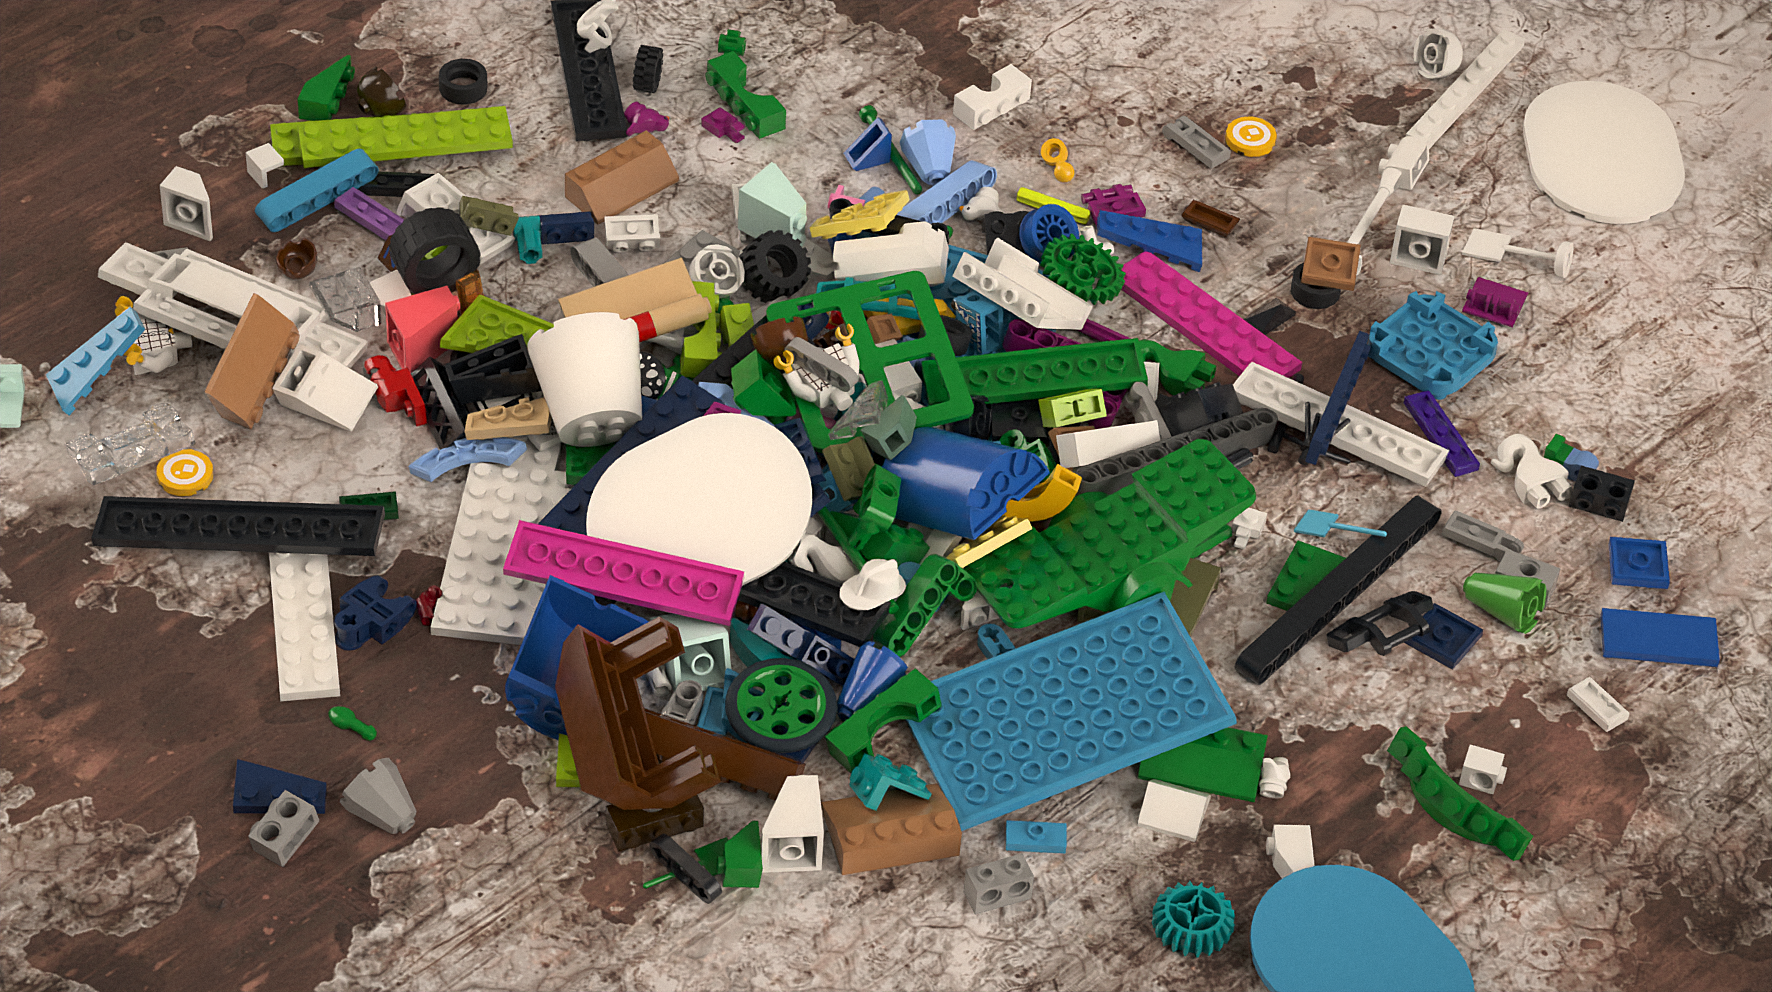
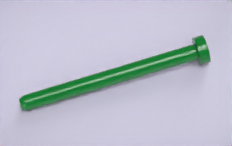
M867 105L859 111L861 121L868 123L869 126L877 119L878 113L872 105ZM891 141V160L912 192L917 195L921 194L922 186Z

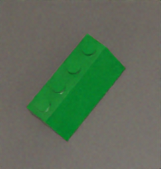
M1227 727L1141 761L1138 779L1146 781L1156 779L1200 792L1255 802L1268 735Z

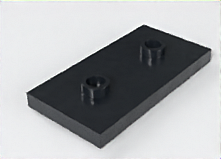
M1044 398L991 403L992 442L999 441L1007 431L1016 429L1023 433L1026 441L1029 443L1040 439L1044 444H1047L1048 429L1043 427L1039 400Z

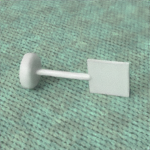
M1474 228L1462 251V255L1495 262L1501 261L1505 251L1555 261L1554 272L1556 276L1566 278L1572 262L1573 243L1569 241L1562 242L1557 253L1551 254L1509 245L1512 238L1511 235Z

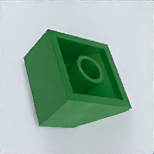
M756 349L731 368L733 400L739 408L746 409L753 416H794L797 413L794 395L784 375L772 363L764 360Z

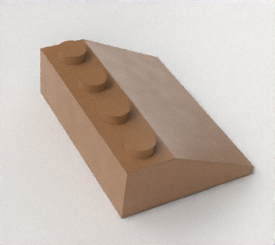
M253 293L204 391L221 418L248 429H252L254 423L260 421L263 414V405L266 399L273 395L274 391L272 388L275 384L274 382L278 374H281L287 365V356L291 349H295L300 337L297 327L290 319L255 293Z
M937 783L926 785L932 794L929 800L902 789L886 791L876 811L866 807L858 796L821 802V808L841 874L847 875L960 856L962 832L955 811Z

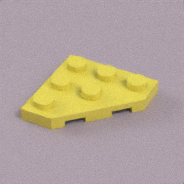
M908 191L884 193L873 197L874 200L865 203L864 207L862 203H857L842 209L841 213L832 216V219L828 215L818 218L809 227L812 238L822 236V239H829L837 236L839 233L846 232L847 235H855L865 229H871L873 232L887 228L889 222L895 219L898 212L902 211V208L910 200Z
M1003 515L975 540L966 538L946 558L963 568L1033 528L1028 518L1007 517Z

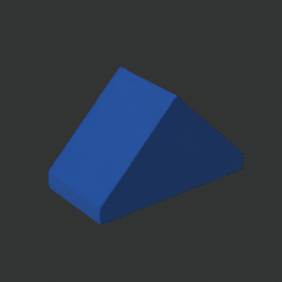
M878 117L843 154L855 171L890 163L892 134L882 119Z

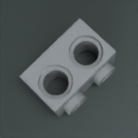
M285 790L279 798L271 802L268 812L264 817L252 826L248 837L255 852L283 867L318 824L319 818L313 805ZM290 814H295L290 818H286ZM271 837H277L272 841H267Z
M1021 853L966 869L963 892L976 915L1031 899L1034 875Z

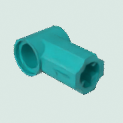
M539 215L519 217L513 230V236L515 237L514 241H517L520 260L525 261L526 264H535L539 259L543 258Z

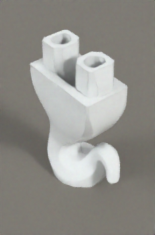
M1523 434L1511 435L1498 446L1497 455L1499 461L1493 458L1491 464L1501 472H1510L1514 467V460L1521 457L1515 476V490L1523 504L1531 502L1539 509L1549 503L1550 495L1552 494L1560 501L1570 497L1572 486L1567 480L1569 472L1561 464L1542 457L1535 443Z
M809 533L804 534L788 558L792 565L814 572L812 564L807 558V555H809L819 575L842 584L860 573L841 546H831ZM860 552L865 561L868 562V559Z

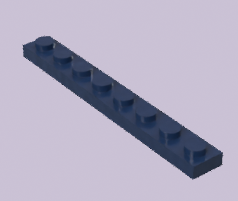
M1359 331L1314 433L1305 462L1316 465L1320 455L1325 457L1341 416L1344 414L1347 402L1350 400L1353 388L1356 386L1359 374H1361L1364 363L1368 358L1371 345L1367 344L1370 335L1368 333Z

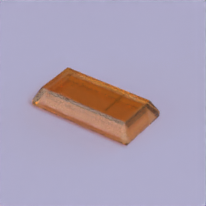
M475 270L455 281L461 315L479 294L484 296L479 270Z

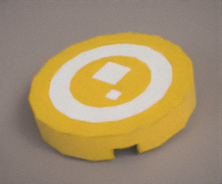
M1252 116L1240 117L1228 124L1225 139L1232 151L1236 153L1238 151L1244 152V156L1260 157L1272 151V147L1276 144L1277 133L1269 122L1261 118Z
M181 449L170 452L161 458L157 465V482L169 494L192 496L197 494L196 491L202 488L205 490L213 480V464L209 457L196 450Z

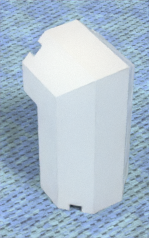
M924 221L904 224L900 228L899 234L836 241L833 261L834 263L837 262L838 270H834L835 280L843 281L845 277H853L855 281L867 282L910 271H920L925 275L929 287L945 283L949 251L945 232L938 229V232L931 228V224Z

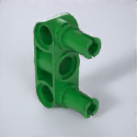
M877 464L868 472L864 481L862 495L853 505L854 512L858 514L859 525L848 537L847 542L851 547H854L858 542L857 550H862L872 535L881 531L886 532L891 526L897 511L901 477Z

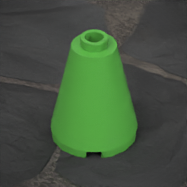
M1476 572L1472 576H1468L1463 585L1466 599L1517 632L1524 634L1530 632L1537 624L1538 620L1534 619L1537 611H1543L1546 600V584L1542 583L1543 580L1534 577Z

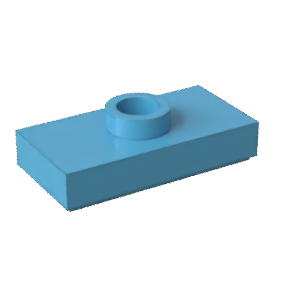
M1006 820L1007 851L1066 854L1067 823Z

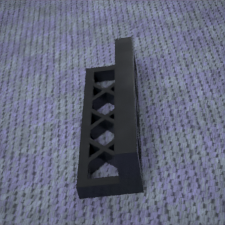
M428 357L411 373V376L425 403L427 422L441 450L455 445L454 441L466 438L465 426L467 416L470 413L466 404H460L449 380L445 365L432 357ZM427 373L425 385L420 386L418 380ZM436 392L433 404H428L430 393ZM444 410L442 423H437L439 411ZM448 429H453L455 435L446 442Z

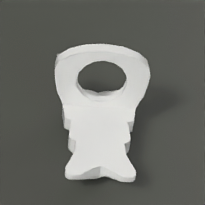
M616 0L597 2L578 20V34L582 38L590 40L585 47V50L589 53L600 48L605 49L611 45L612 35L605 19L608 15L618 10L619 7L615 4ZM596 29L603 30L606 38L601 37L596 32Z

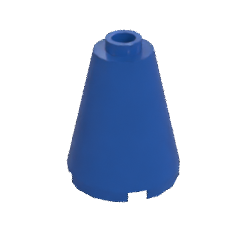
M872 641L865 642L859 648L837 700V715L842 721L845 722L855 711L865 707L879 693L886 691L902 676L906 675L905 671L908 668L906 663L889 648L883 646L879 650L873 647L875 642Z

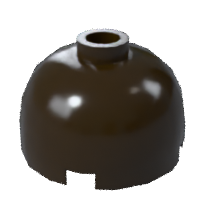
M375 66L361 78L357 86V95L360 99L357 101V105L364 114L370 113L373 117L393 116L406 109L404 97L399 100L396 94L399 88L383 69L378 71V67Z

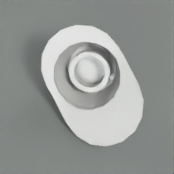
M872 559L866 562L859 574L843 583L840 589L842 602L855 610H870L902 595L906 587L903 577L899 575L897 562L894 559L889 561L885 559Z

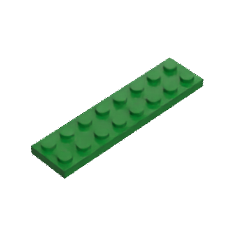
M1138 338L956 357L969 394L986 396L989 402H985V404L1047 398L1085 389H1102V392L1130 389L1135 382H1143L1148 386V377ZM935 360L921 361L928 406L949 401L950 399Z

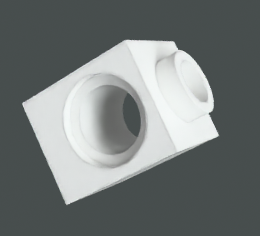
M1470 745L1459 785L1494 794L1496 784H1503L1507 767L1502 766L1505 754Z

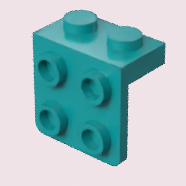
M865 753L860 764L853 769L850 776V787L866 807L875 811L889 785L927 800L932 795L926 787L927 783L917 776L918 772L915 769L904 764L901 767L895 766L890 759L880 754L873 757Z

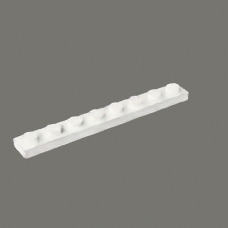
M1503 29L1406 133V137L1428 139L1430 149L1524 47L1525 39Z

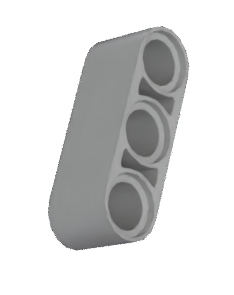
M596 237L574 245L570 249L574 264L593 287L628 276L624 268Z

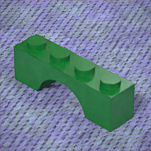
M734 51L707 60V72L705 73L707 83L713 86L719 93L720 98L729 104L734 114L744 121L749 131H752L761 139L786 129V109L774 95H757L743 88L746 85L747 65Z
M915 668L907 675L902 676L886 691L879 693L865 707L855 711L841 725L834 727L825 736L829 754L846 770L852 773L853 769L860 764L865 753L874 757L871 745L872 739L883 725L900 719H908L920 723L940 708L942 703L938 687Z

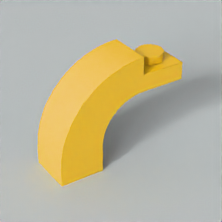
M1057 464L1046 481L1035 486L1019 501L1010 499L1006 505L1007 512L1003 515L1007 517L1028 518L1029 522L1053 517L1064 510L1078 492L1082 477Z

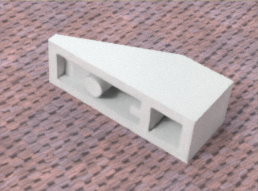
M1274 825L1272 837H1267V855H1272L1273 867L1282 879L1296 871L1315 866L1310 825Z

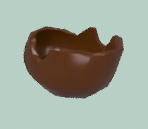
M302 238L300 242L289 240L278 251L276 256L279 272L291 279H302L314 272L318 261L315 245L306 238Z

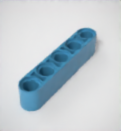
M355 149L264 198L257 204L255 213L271 232H278L334 202L336 198L352 187L357 189L372 181L377 176L379 168L363 149Z

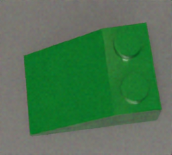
M831 511L833 517L849 537L859 525L858 515ZM891 524L886 532L881 531L872 535L860 552L868 561L872 559H885L887 561L894 559L897 562L898 569L905 562L920 564L930 547L923 540V534L917 529Z

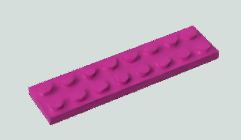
M1144 251L1123 265L1121 271L1125 272L1126 275L1123 278L1125 283L1121 289L1238 376L1244 372L1251 362L1287 378L1301 370L1302 362L1154 254Z
M521 520L518 522L503 567V575L546 584L549 576L552 575L595 596L726 626L731 624L744 580V571Z

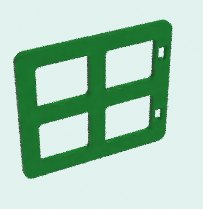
M910 271L781 301L768 306L766 310L768 322L785 318L786 323H789L793 320V317L804 318L833 310L841 313L846 330L847 324L852 325L854 329V334L850 338L851 344H855L860 363L859 374H862L877 416L895 401L884 368L925 357H933L935 359L950 400L914 409L913 411L917 416L914 429L934 427L972 416L974 405L927 279L922 272ZM895 284V289L880 291L879 287ZM902 294L911 295L926 336L894 345L877 347L873 341L861 305ZM813 303V308L801 311L797 308V306ZM794 395L801 419L805 424L816 452L823 453L822 450L830 445L848 443L859 436H862L865 443H867L860 430L872 420L829 429L825 425L820 408L815 403Z

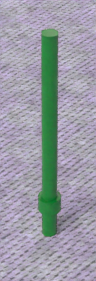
M824 506L817 514L858 571L861 572L866 563L865 559L855 546L851 547L848 544L847 534L828 508ZM894 599L889 600L891 602L889 613L894 614L899 610V606Z

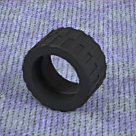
M437 207L418 211L406 218L395 229L390 239V257L405 285L414 294L443 286H448L451 293L458 291L471 280L480 265L481 253L476 241L462 217L451 209ZM449 245L439 255L431 259L421 260L431 250Z

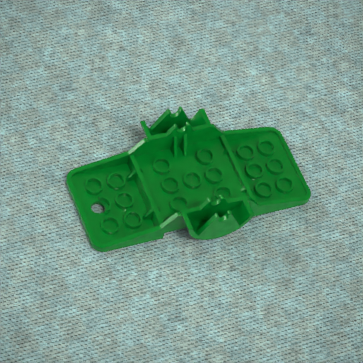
M1196 439L1132 473L1134 483L1123 487L1111 495L1094 491L1075 496L1064 510L1053 516L1047 529L1039 533L1032 527L1033 529L964 567V570L976 580L979 594L1000 619L1011 628H1024L1083 606L1103 612H1112L1161 592H1165L1170 601L1176 580L1183 582L1188 588L1193 586L1181 571L1185 570L1195 547L1255 502L1256 491L1254 486L1212 442ZM1005 583L1007 584V586L1013 585L1012 588H1010V589H1009L1008 587H1000V586L1003 585V584H1005Z

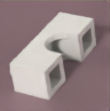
M1010 64L992 74L991 92L982 91L975 85H972L955 94L953 115L975 130L1029 100L1032 79Z

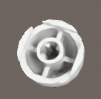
M1425 30L1427 32L1424 35H1419L1414 46V61L1419 63V67L1422 69L1418 70L1419 73L1426 78H1445L1453 74L1459 68L1463 57L1460 40L1449 30Z
M715 244L706 246L696 254L690 265L689 276L692 281L714 283L715 294H719V299L727 298L735 293L743 283L745 270L739 257L736 258L731 253L732 250L730 248Z

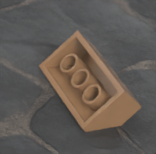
M646 130L565 173V198L582 212L591 211L594 222L599 225L604 222L605 217L615 216L679 181V175L663 143Z

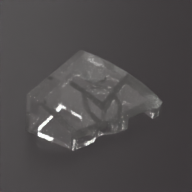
M883 380L868 385L829 431L830 440L855 437L857 427L880 423L881 412L886 409L888 401Z

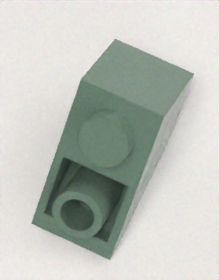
M901 395L860 431L872 451L892 460L911 443L917 416L905 396Z

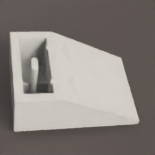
M299 344L272 389L281 406L352 432L377 390L378 385L323 352Z

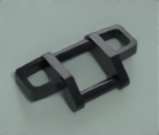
M1410 591L1384 601L1382 606L1359 618L1352 617L1327 633L1328 646L1342 652H1349L1366 642H1370L1379 655L1385 656L1392 651V648L1417 635L1422 637L1429 633V625L1421 614L1434 608L1432 597L1417 591ZM1389 615L1407 622L1410 627L1386 638L1374 622ZM1349 634L1353 635V636H1351V637H1349V638L1343 639L1344 637H1346V636L1349 635Z

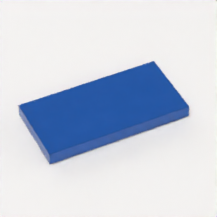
M1602 608L1603 657L1718 667L1720 658L1716 618Z

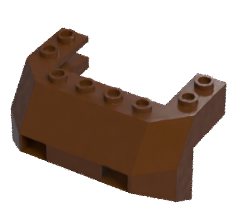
M660 616L612 642H608L577 624L562 646L555 689L581 790L623 810L672 808L721 783L714 756L710 754L703 758L702 750L696 746L660 764L658 762L636 679L685 653L679 628Z

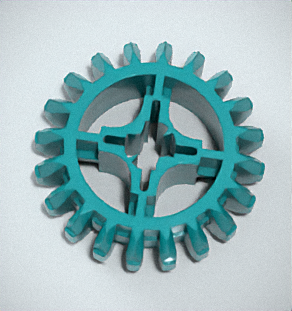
M1189 880L1186 886L1178 882L1174 889L1167 887L1164 894L1159 895L1157 903L1153 907L1152 925L1155 928L1156 938H1162L1163 946L1172 945L1173 953L1177 950L1183 951L1184 957L1188 953H1194L1198 958L1201 952L1210 956L1213 950L1220 952L1223 944L1228 943L1231 934L1234 932L1235 914L1234 910H1232L1231 901L1225 900L1224 892L1215 893L1214 886L1205 888L1203 882L1195 886Z

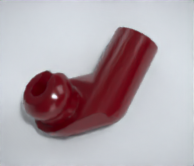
M430 586L416 600L418 615L421 623L425 626L431 625L434 617L433 609L436 607L437 599L443 595L442 590L438 586Z

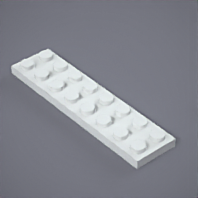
M1254 362L1248 365L1233 384L1240 404L1252 409L1268 408L1277 414L1279 421L1305 432V403L1310 402L1312 431L1315 414L1320 413L1322 417L1330 399L1329 396ZM1346 405L1339 424L1346 418L1351 420L1350 423L1335 434L1332 442H1330V444L1341 450L1350 452L1365 461H1370L1389 472H1394L1425 487L1444 463L1449 450L1349 405Z
M269 552L280 700L292 701L340 696L328 557L326 554Z

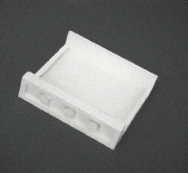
M964 252L953 274L954 278L1036 328L1082 330L1093 307L1010 255H1004L998 269L994 270Z

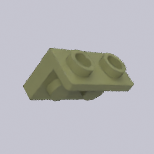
M463 195L459 202V214L466 226L509 236L512 235L519 219L518 213L513 212L512 206Z
M862 436L856 437L848 443L830 445L822 450L844 501L856 500L861 497L865 478L870 469L875 465Z

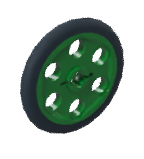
M787 658L767 659L745 668L731 683L725 699L727 718L739 737L750 745L774 753H793L807 749L819 742L831 729L838 709L835 692L824 675L811 665ZM779 676H785L791 682L782 686L778 685L774 680ZM752 687H760L764 690V693L761 696H753L748 690ZM811 690L816 695L812 699H804L800 696V692ZM787 699L786 706L782 705L780 708H777L776 710V704L781 705L783 702L785 703ZM757 711L763 717L758 721H752L748 719L747 714ZM803 714H808L814 718V721L804 724L798 718ZM776 725H782L788 731L783 735L773 733L771 729Z

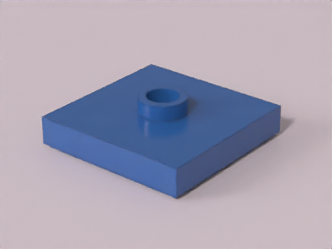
M1610 537L1608 545L1612 585L1668 589L1670 579L1666 541Z

